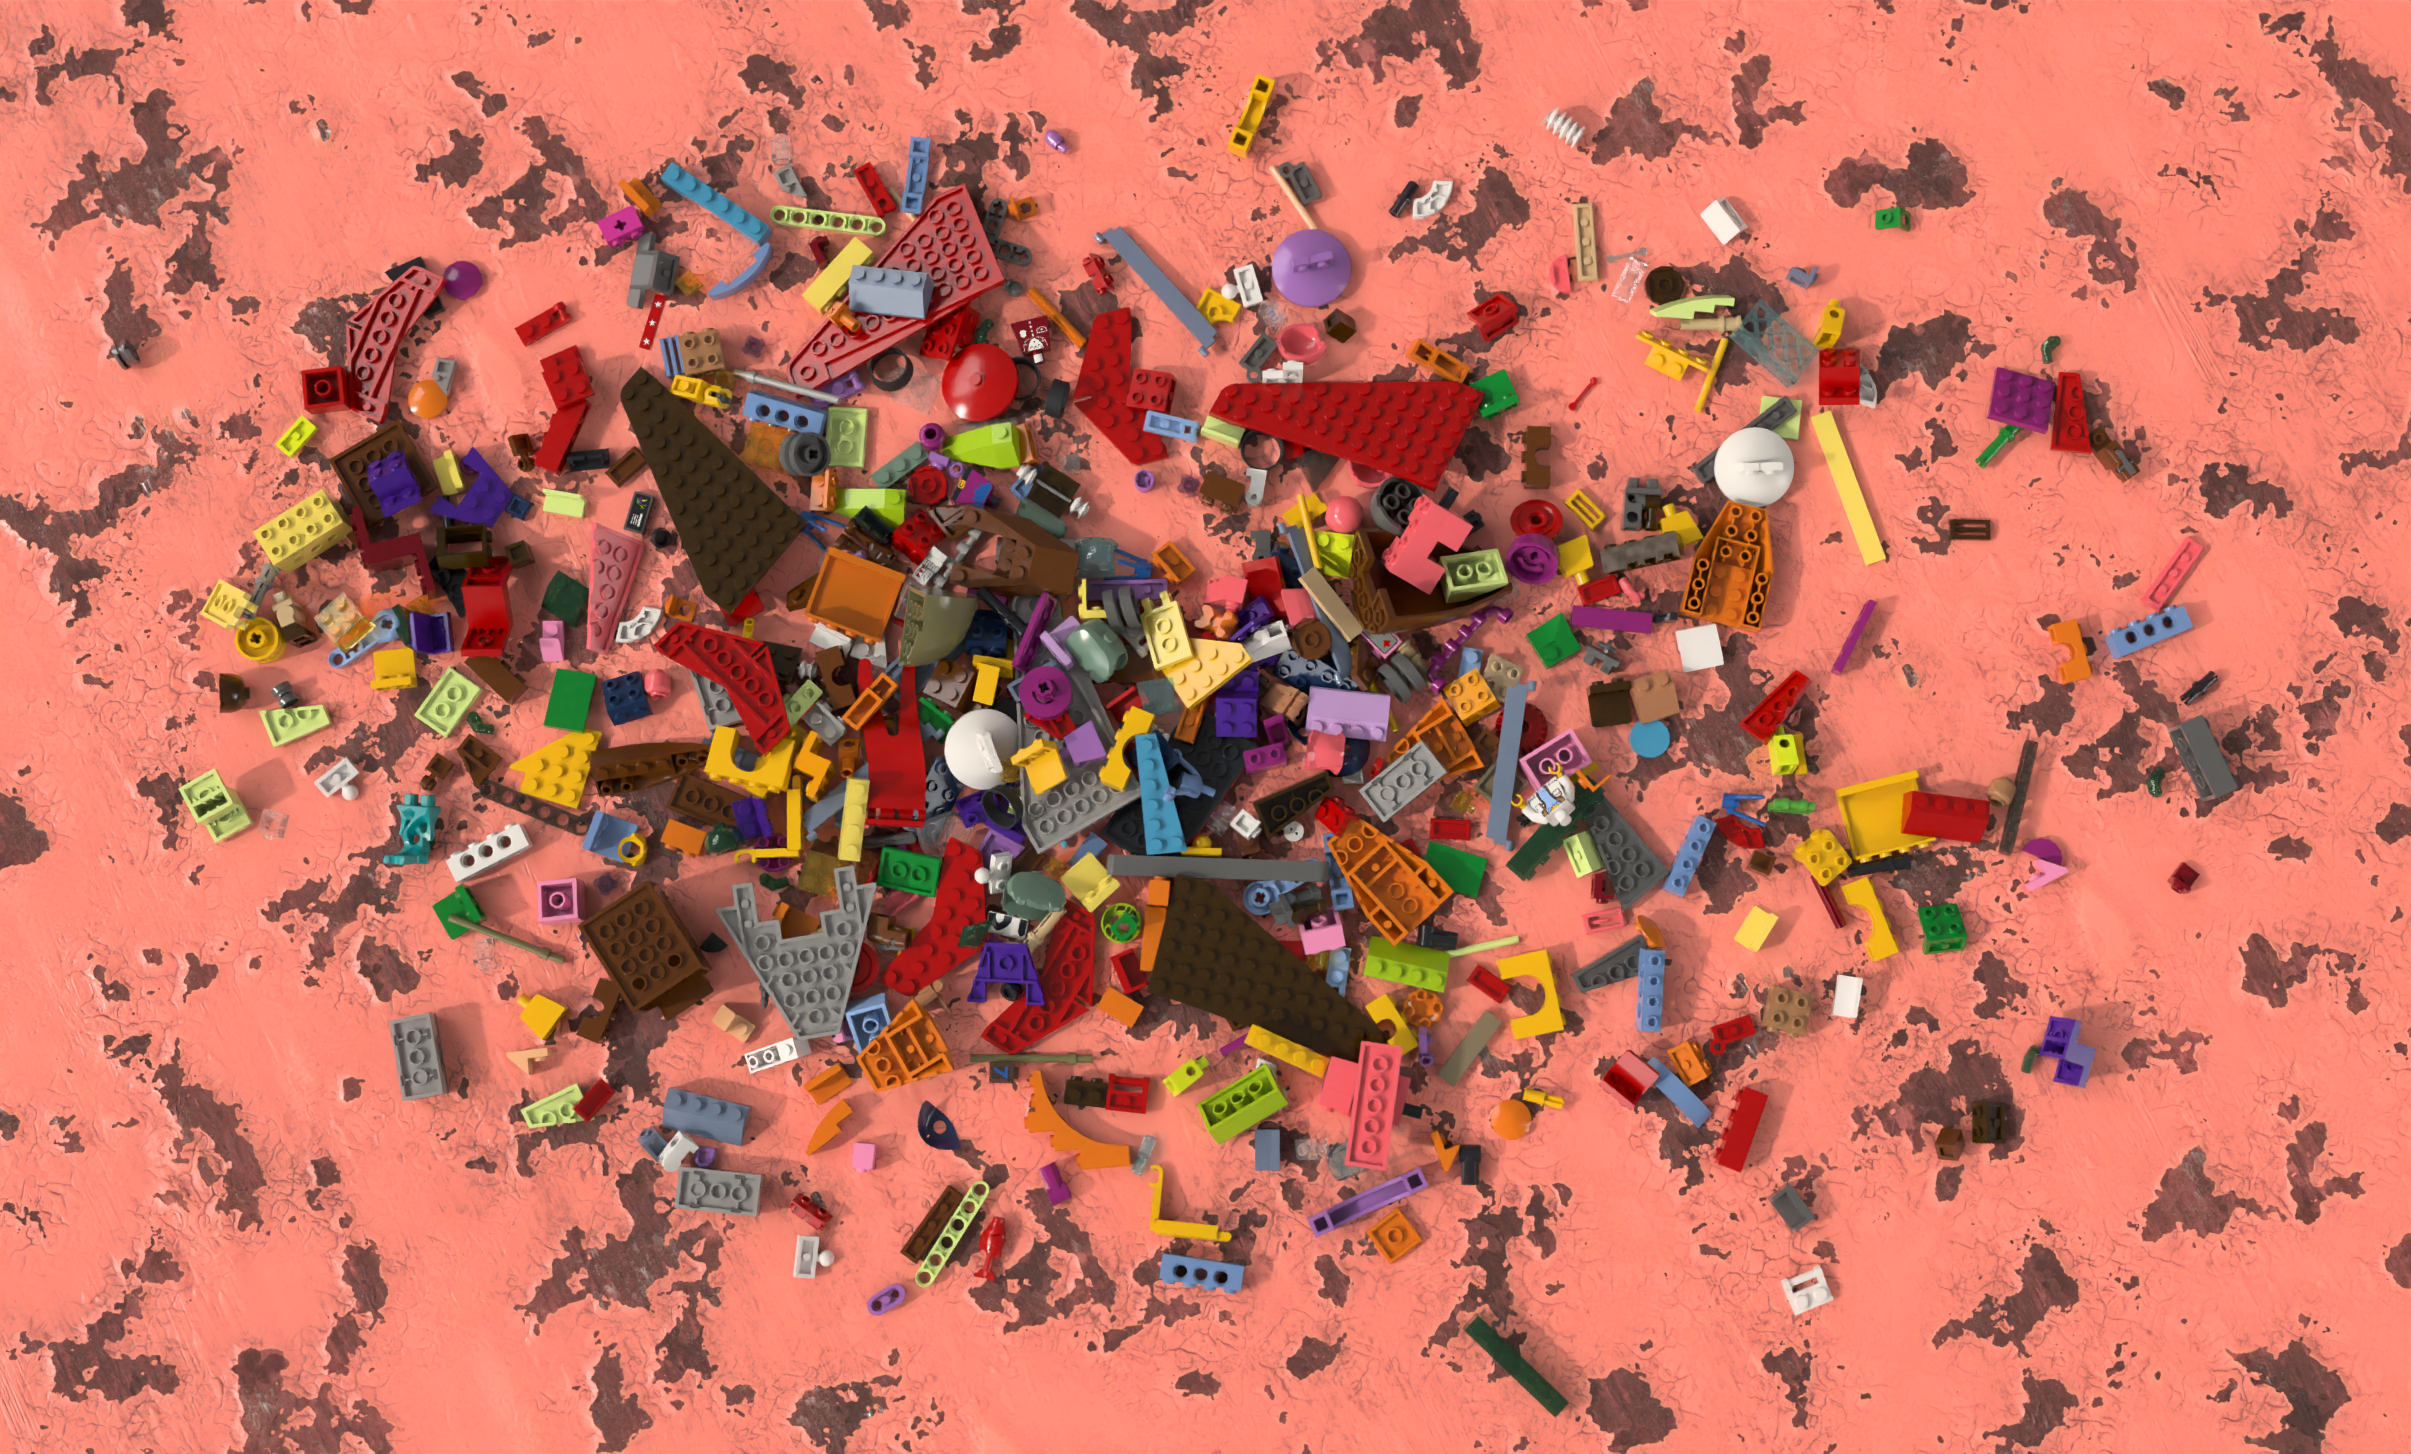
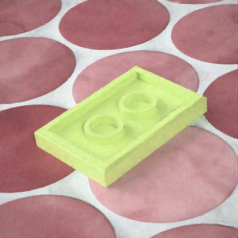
M828 406L826 441L830 446L831 452L829 467L864 469L868 409Z
M449 666L414 716L444 737L449 738L483 689Z

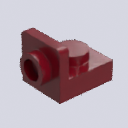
M817 236L809 243L810 249L821 270L828 267L826 260L829 258L823 248L830 244L827 236Z
M2181 862L2167 882L2172 885L2171 889L2175 892L2186 894L2190 893L2192 890L2190 887L2200 874L2186 863Z
M1593 874L1591 879L1590 899L1596 900L1598 904H1608V901L1613 900L1614 897L1612 895H1602V891H1605L1606 880L1603 879V874Z

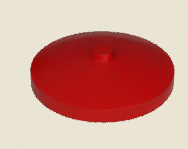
M986 343L973 344L957 352L947 364L942 377V393L946 404L956 415L970 422L982 423L998 418L1010 408L1019 390V373L1013 359L1001 348Z

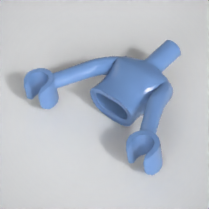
M1173 749L1180 758L1179 763L1191 775L1182 772L1178 779L1177 789L1173 786L1165 789L1164 801L1171 802L1176 795L1198 798L1201 793L1213 797L1216 789L1203 785L1202 778L1197 770L1182 758V752L1179 749Z

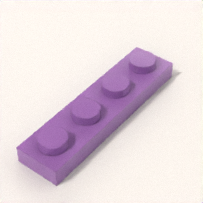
M1167 579L1087 581V601H1103L1102 592L1111 589L1117 593L1119 598V587L1129 584L1134 591L1137 601L1148 597L1150 601L1161 600L1159 593L1167 590Z

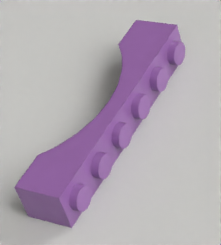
M1416 1167L1307 1217V1220L1317 1238L1364 1214L1428 1187V1184L1420 1167Z

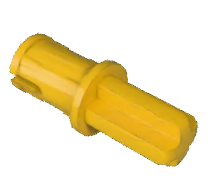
M1525 1088L1523 1100L1540 1104V1106L1546 1105L1558 1109L1563 1108V1097L1547 1094L1546 1091L1541 1092Z

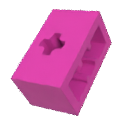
M633 205L597 221L610 248L613 246L619 247L625 243L624 241L630 238L636 239L642 236L643 232H646Z

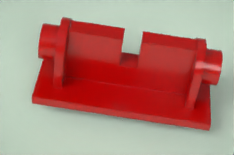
M1090 253V257L1083 259V267L1089 277L1096 274L1097 277L1091 280L1096 292L1103 295L1107 293L1106 289L1115 290L1114 280L1106 271L1103 258L1100 255Z
M801 1193L791 1201L792 1203L789 1206L791 1212L802 1220L807 1214L809 1218L806 1222L816 1230L820 1229L823 1231L827 1222L833 1217L825 1208L819 1207L809 1197Z

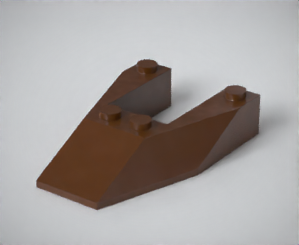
M976 503L965 506L962 519L963 525L1003 536L996 571L964 561L955 562L952 565L949 583L980 590L985 585L991 593L1006 596L1041 595L1042 592L1049 594L1072 593L1081 556L1079 552L1029 518Z

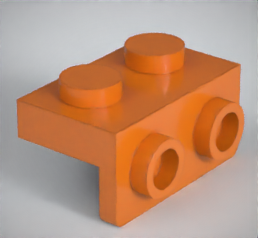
M1170 540L1156 552L1151 553L1153 558L1151 562L1158 570L1162 568L1166 572L1164 576L1171 584L1175 583L1179 586L1196 571Z

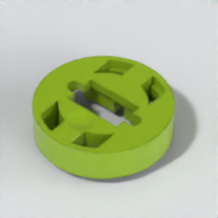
M1116 903L1108 907L1103 913L1101 927L1109 940L1124 944L1131 942L1138 936L1141 931L1142 920L1139 912L1133 906L1127 903ZM1119 906H1125L1124 910L1117 911ZM1132 910L1136 913L1139 920L1137 924L1140 928L1124 942L1117 940L1118 937L1113 932L1111 936L1108 935L1106 930L1108 926L1110 928L1113 925L1111 924L1112 920H1110L1111 916L1115 917L1117 915L1122 917L1124 911L1130 914ZM1117 927L1118 932L1122 935L1129 932V930L1126 932Z

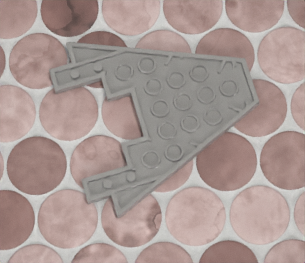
M854 865L834 868L840 909L820 912L823 933L783 939L780 919L759 922L753 882L732 885L735 906L716 909L718 916L798 1041L840 1034L877 887L876 882L857 885Z

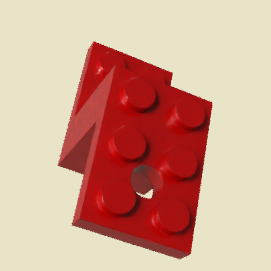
M493 556L489 558V566L469 568L461 588L469 629L460 649L462 657L476 658L479 656H489L495 658L502 656L514 626L507 585L513 566H511L508 556Z

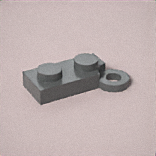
M1305 162L1294 167L1290 163L1280 165L1279 175L1284 179L1290 178L1303 206L1322 198ZM1289 168L1290 173L1285 174L1283 169Z
M1264 332L1239 361V365L1247 371L1246 377L1251 383H1257L1261 380L1262 372L1260 368L1278 347L1277 342ZM1257 372L1258 376L1257 378H1252L1250 374Z

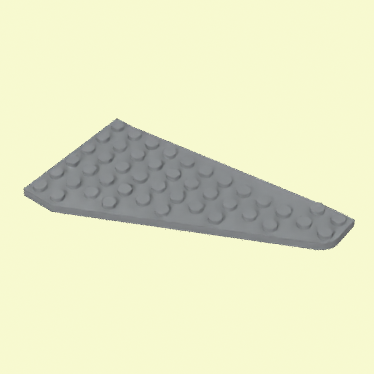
M1040 595L1015 596L1012 602V611H1016L1017 616L1025 623H1029ZM1057 605L1046 628L1048 634L1064 622ZM1013 631L1014 657L1025 631L1019 637H1016V633ZM1042 642L1038 647L1029 671L1056 659ZM1078 663L1068 671L1060 664L1059 668L1068 677L1073 691L1072 703L1067 710L1068 715L1076 729L1092 721L1107 756L1110 748L1115 747L1117 742L1115 740L1116 734L1093 683L1088 677V673H1085ZM1015 668V680L1027 674ZM1048 687L1042 690V693H1044V691H1049ZM1016 703L1019 750L1031 746L1033 741L1041 738L1056 742L1058 750L1067 747L1064 740H1057L1025 719L1023 714L1027 712L1023 708L1022 703ZM1124 754V763L1131 770L1130 765ZM1071 758L1063 762L1067 779L1041 795H1036L1032 789L1025 767L1019 766L1021 801L1024 807L1022 827L1038 855L1140 798V785L1132 770L1131 778L1123 793L1102 784L1100 781V770L1103 765H1107L1108 758L1104 761L1075 767Z

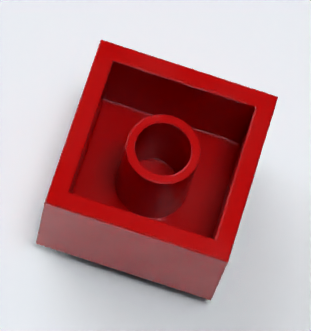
M342 366L301 370L304 409L314 415L351 410L347 370Z

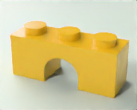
M1385 993L1364 1007L1375 1024L1383 1019H1389L1395 1024L1396 1032L1386 1042L1388 1045L1403 1047L1401 1055L1403 1056L1419 1045L1417 1043L1419 1037L1413 1029L1410 1031L1406 1026L1408 1020L1402 1012H1397L1395 1008L1397 1003L1391 995L1387 996Z

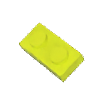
M301 415L275 445L292 459L319 429Z

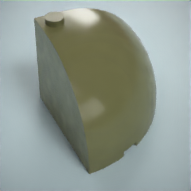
M909 586L898 665L906 667L928 665L950 654L964 639L970 628L975 611L978 609V597L970 593Z

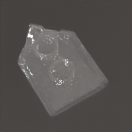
M906 365L881 374L884 382H890L899 378L904 372ZM913 366V375L909 383L897 391H889V394L893 401L929 415L941 388L942 377Z
M951 810L926 819L925 827L915 828L923 854L943 857L951 836L967 844V840L976 825L965 828L960 815Z

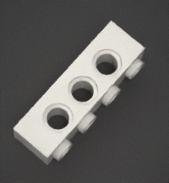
M511 823L505 827V831L499 834L494 832L486 837L487 840L481 843L477 841L468 846L469 849L464 852L460 850L451 854V858L446 860V863L455 881L463 883L534 847L524 826L519 823ZM509 837L511 839V845L505 848L503 846V841L505 838ZM491 846L493 853L490 857H486L485 850ZM473 856L475 862L472 866L469 867L467 865V859L468 857Z

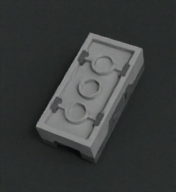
M689 669L709 731L715 733L717 725L727 727L739 722L743 723L725 688Z
M1425 740L1418 742L1359 790L1383 822L1390 820L1449 772L1444 763L1442 764L1431 751V747Z
M426 1013L390 1020L389 1024L402 1102L449 1094L436 1013Z
M679 1166L674 1208L757 1217L760 1215L761 1205L759 1204L765 1174Z

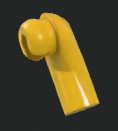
M752 618L745 619L742 637L755 640L752 638L755 624Z

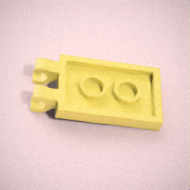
M219 579L200 614L230 631H233L234 627L245 631L249 624L239 619L244 609L255 613L259 606L249 601L252 597L250 594Z
M1167 590L1159 593L1163 606L1156 609L1153 600L1150 601L1149 597L1141 600L1145 613L1141 614L1140 618L1153 664L1157 671L1194 657L1179 603L1173 601L1171 593L1168 594Z

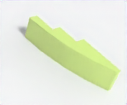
M1730 295L1688 297L1650 309V314L1656 317L1694 319L1695 311L1714 313L1715 305L1734 306L1735 298Z

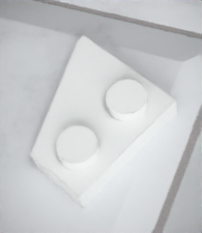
M885 631L881 639L882 642H876L875 645L864 642L865 638L858 635L850 656L860 660L867 658L871 661V664L886 669L888 663Z

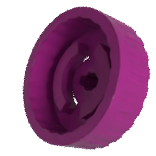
M1534 533L1520 535L1515 538L1510 544L1506 557V565L1509 572L1519 581L1528 584H1542L1551 580L1555 576L1560 562V553L1557 545L1546 536Z
M1036 667L1030 670L1020 683L1019 697L1023 708L1029 715L1038 720L1049 721L1057 719L1069 709L1072 703L1073 691L1071 683L1066 674L1055 667ZM1047 686L1049 691L1042 693V690Z

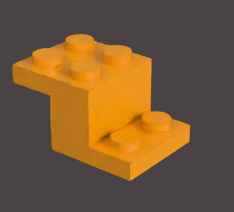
M811 730L809 735L806 734L803 738V747L800 753L797 752L794 756L793 767L800 775L811 779L805 791L807 792V797L813 803H817L824 797L837 768L831 761L818 756L825 741L818 733Z

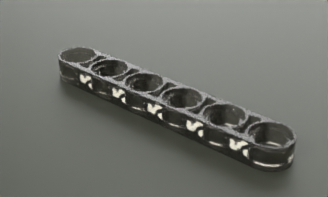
M2028 739L2024 742L2014 781L2017 790L2008 807L1999 844V854L2011 856L2014 849L2038 748V742Z
M487 780L482 782L479 787V792L484 798L577 836H586L591 823L587 819L496 782ZM488 784H492L495 789L491 795H486L484 792V788ZM509 791L513 794V799L511 802L505 803L502 797L505 792ZM525 799H529L532 804L528 810L521 808V803ZM546 806L550 809V814L548 817L542 818L539 812L542 807ZM566 814L569 820L566 825L562 826L558 823V817ZM579 822H585L587 825V829L583 833H579L576 829Z

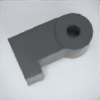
M1250 531V541H1256V553L1253 555V560L1270 557L1271 531Z

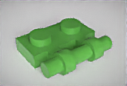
M1789 798L1774 799L1773 802L1768 803V812L1809 815L1812 813V810H1815V802H1808L1806 799L1793 801L1789 800Z

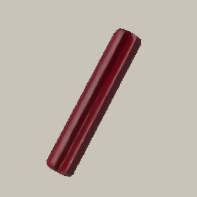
M1811 875V880L1835 928L1840 929L1846 926V921L1828 885H1820Z

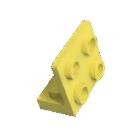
M1082 579V584H1078V596L1082 600V604H1079L1080 619H1083L1084 622L1090 619H1100L1108 624L1103 607H1091V610H1088L1087 581Z
M1091 852L1082 857L1060 878L1090 912L1121 886L1113 876L1107 875V870Z

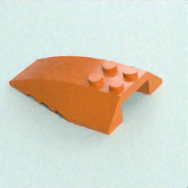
M1361 818L1359 821L1351 820L1342 837L1334 835L1327 842L1331 853L1366 917L1393 946L1407 937L1454 893L1425 860L1402 847Z

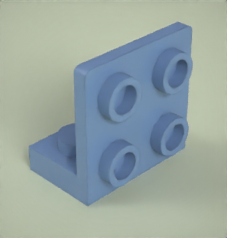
M596 810L582 848L624 863L625 861L618 855V845L622 839L636 833L638 825ZM632 841L626 842L622 846V854L625 857L629 853Z

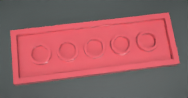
M1361 1041L1344 1165L1386 1171L1403 1048L1401 1046Z

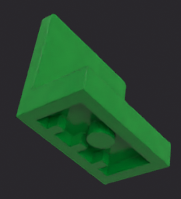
M1505 369L1469 385V387L1485 393V397L1479 407L1484 421L1521 405Z
M921 697L920 702L922 705L918 708L919 720L924 725L929 722L936 731L941 728L946 735L939 739L938 742L943 744L950 728L954 724L955 718L946 710L942 712L938 710V704L929 697L926 700Z
M466 884L458 885L455 887L456 891L432 905L451 940L471 930L448 921L451 913L478 924L488 920L469 886Z
M1956 903L1917 909L1925 936L1922 946L1924 955L1964 950L1968 936Z

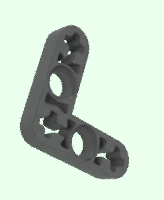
M1001 198L994 199L989 206L983 228L990 245L995 247V243H998L994 252L995 257L1021 267L1028 266L1032 261V254L1028 248L999 239L1008 213V207L1005 200ZM999 204H1002V208L1004 210H1000L998 213V218H996V209L994 207H998ZM989 222H996L998 228L995 231H989L987 229ZM1002 246H1007L1010 248V252L1004 256L999 253V249ZM1014 249H1016V254L1018 255L1026 253L1028 259L1020 261V257L1014 255V259H1012Z

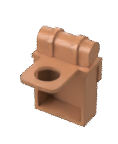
M1274 682L1261 701L1260 706L1264 711L1274 715L1282 713L1286 721L1292 720L1295 726H1299L1307 715L1305 705L1309 697L1305 693L1300 692L1299 689L1291 686L1286 687ZM1302 709V715H1301V717L1297 720V719H1296V716L1299 715V712H1300V710Z
M942 979L935 980L933 984L924 987L915 997V1000L923 1008L938 998L949 1013L952 1012L940 994L946 988V982Z

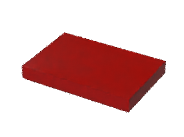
M1279 556L1241 563L1244 577L1248 580L1247 589L1250 601L1253 602L1257 597L1263 595L1276 614L1273 618L1287 616L1281 595V590L1286 589Z

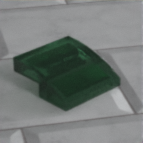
M397 604L392 607V610L402 625L395 630L404 645L413 650L410 643L412 637L411 628L408 623L411 611Z

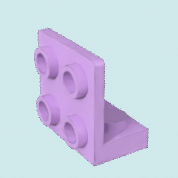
M1073 616L1067 618L1051 633L1048 634L1045 631L1040 635L1041 642L1066 671L1076 664L1073 656L1065 646L1066 638L1080 626Z

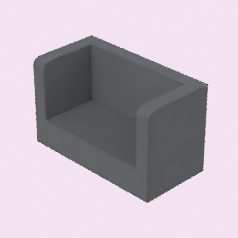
M1785 1183L1767 1197L1785 1223L1794 1232H1797L1815 1218L1789 1183Z

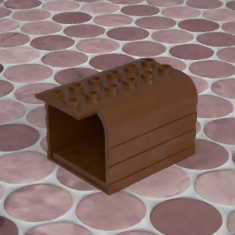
M646 880L577 925L632 1013H646L658 1007L668 1022L714 992V989L705 977L712 970L711 965L658 883Z

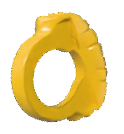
M633 833L631 836L622 839L618 845L619 857L623 861L631 863L633 867L642 865L647 856V843L643 835ZM629 841L640 846V853L632 858L625 857L622 854L623 844Z

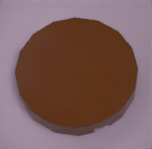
M1307 620L1297 625L1291 641L1297 655L1304 659L1317 660L1325 656L1330 650L1332 636L1328 627L1322 622Z

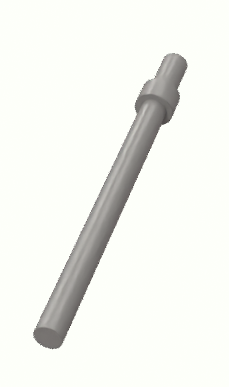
M735 369L733 372L735 377L746 379L747 382L753 384L761 383L831 403H841L840 396L762 376L755 371L749 370L747 372Z

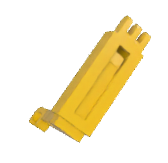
M793 776L792 789H787V848L739 850L734 856L736 864L740 862L739 857L742 854H751V861L754 864L757 862V858H801V852H804V826L802 825L804 823L802 816L804 813L803 779L800 776Z
M1159 1165L1150 1166L1152 1170L1159 1171V1180L1156 1183L1150 1182L1148 1184L1154 1188L1149 1232H1155L1156 1236L1215 1242H1229L1231 1240V1234L1229 1232L1217 1231L1218 1226L1159 1220L1163 1169Z

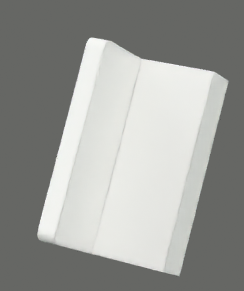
M1725 196L1715 200L1700 214L1723 245L1748 228Z
M815 623L816 628L809 642L823 649L842 645L845 657L847 658L854 641L835 630L827 628L821 623Z
M1837 975L1831 1015L1857 1018L1863 978Z

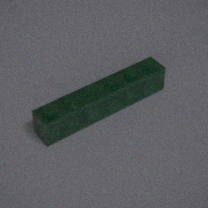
M1588 775L1585 776L1594 787L1597 785ZM1579 783L1575 787V800L1573 801L1575 810L1569 814L1572 818L1571 822L1566 826H1562L1560 823L1556 826H1552L1550 823L1542 824L1507 862L1506 866L1523 882L1526 879L1530 881L1537 873L1535 871L1539 864L1544 866L1551 858L1548 854L1553 849L1557 851L1564 844L1562 839L1566 834L1571 836L1578 828L1575 824L1580 819L1584 821L1592 813L1589 809L1594 804L1598 806L1603 801L1605 790L1599 787L1596 791L1592 792L1589 788L1584 789Z
M1477 1313L1464 1325L1462 1329L1555 1418L1569 1404L1551 1384Z

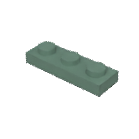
M916 441L870 475V477L879 489H889L927 461L929 455L919 441Z

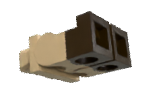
M285 591L274 594L273 597L276 605H273L272 609L277 614L286 641L298 648L318 641L316 634L306 627V617L301 612L304 610L302 604L296 602L291 594L287 595Z

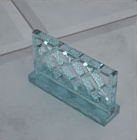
M1762 299L1756 302L1738 327L1729 335L1733 341L1787 388L1794 385L1800 379V375L1819 352L1814 345ZM1759 306L1765 311L1766 318L1757 317ZM1766 321L1768 331L1759 332L1758 322ZM1771 321H1777L1780 324L1781 331H1772ZM1747 322H1754L1755 332H1749L1745 329V324ZM1781 334L1782 345H1774L1773 335ZM1786 334L1794 336L1795 344H1787ZM1760 335H1768L1770 345L1761 343ZM1796 347L1797 358H1789L1788 348ZM1801 347H1806L1812 352L1809 357H1802ZM1775 348H1783L1784 358L1776 356ZM1790 361H1798L1799 370L1796 373L1790 368Z

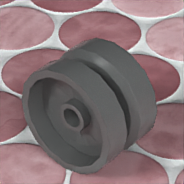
M814 432L789 434L780 444L778 453L781 466L788 474L793 476L812 477L820 475L827 469L831 458L828 442L820 434Z
M1130 584L1119 587V598L1113 589L1102 592L1105 613L1110 628L1115 633L1125 631V621L1130 629L1142 627L1139 605Z
M1398 652L1391 658L1393 667L1384 663L1377 669V673L1390 692L1399 701L1406 704L1413 698L1411 689L1419 693L1426 687V683L1413 664L1402 653Z

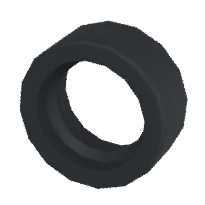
M1059 379L1053 380L1047 396L1045 415L1057 419L1062 417L1069 395V382Z

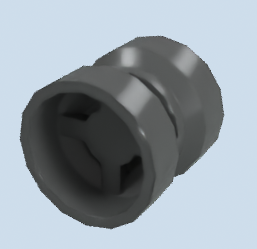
M289 681L282 682L271 690L273 696L278 698V704L282 709L294 705L300 699L297 693L292 691V685Z

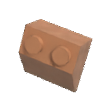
M1668 669L1630 681L1631 689L1628 691L1641 725L1680 713L1675 686Z

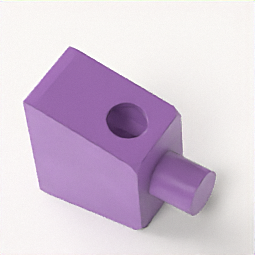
M1092 721L1085 723L1065 736L1064 741L1067 747L1058 750L1062 762L1072 758L1075 767L1107 759Z

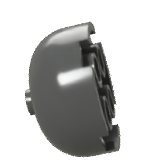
M1396 476L1388 478L1377 487L1371 497L1370 512L1373 521L1379 529L1402 536L1410 523L1408 517L1414 509L1415 501L1423 493L1426 494L1419 485L1405 479L1397 478Z

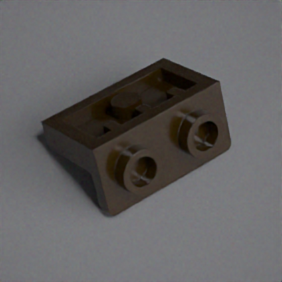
M1071 1076L1070 1079H1066L1064 1104L1105 1108L1107 1083H1103V1079L1091 1078V1082L1082 1081L1083 1077Z
M1972 1102L1973 1143L2005 1144V1102Z

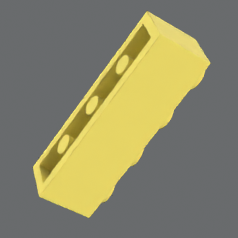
M854 237L802 294L805 301L823 315L838 297L841 298L846 294L853 265L870 267L875 258L873 252L859 239Z
M847 776L838 850L839 860L860 862L870 783L866 778Z

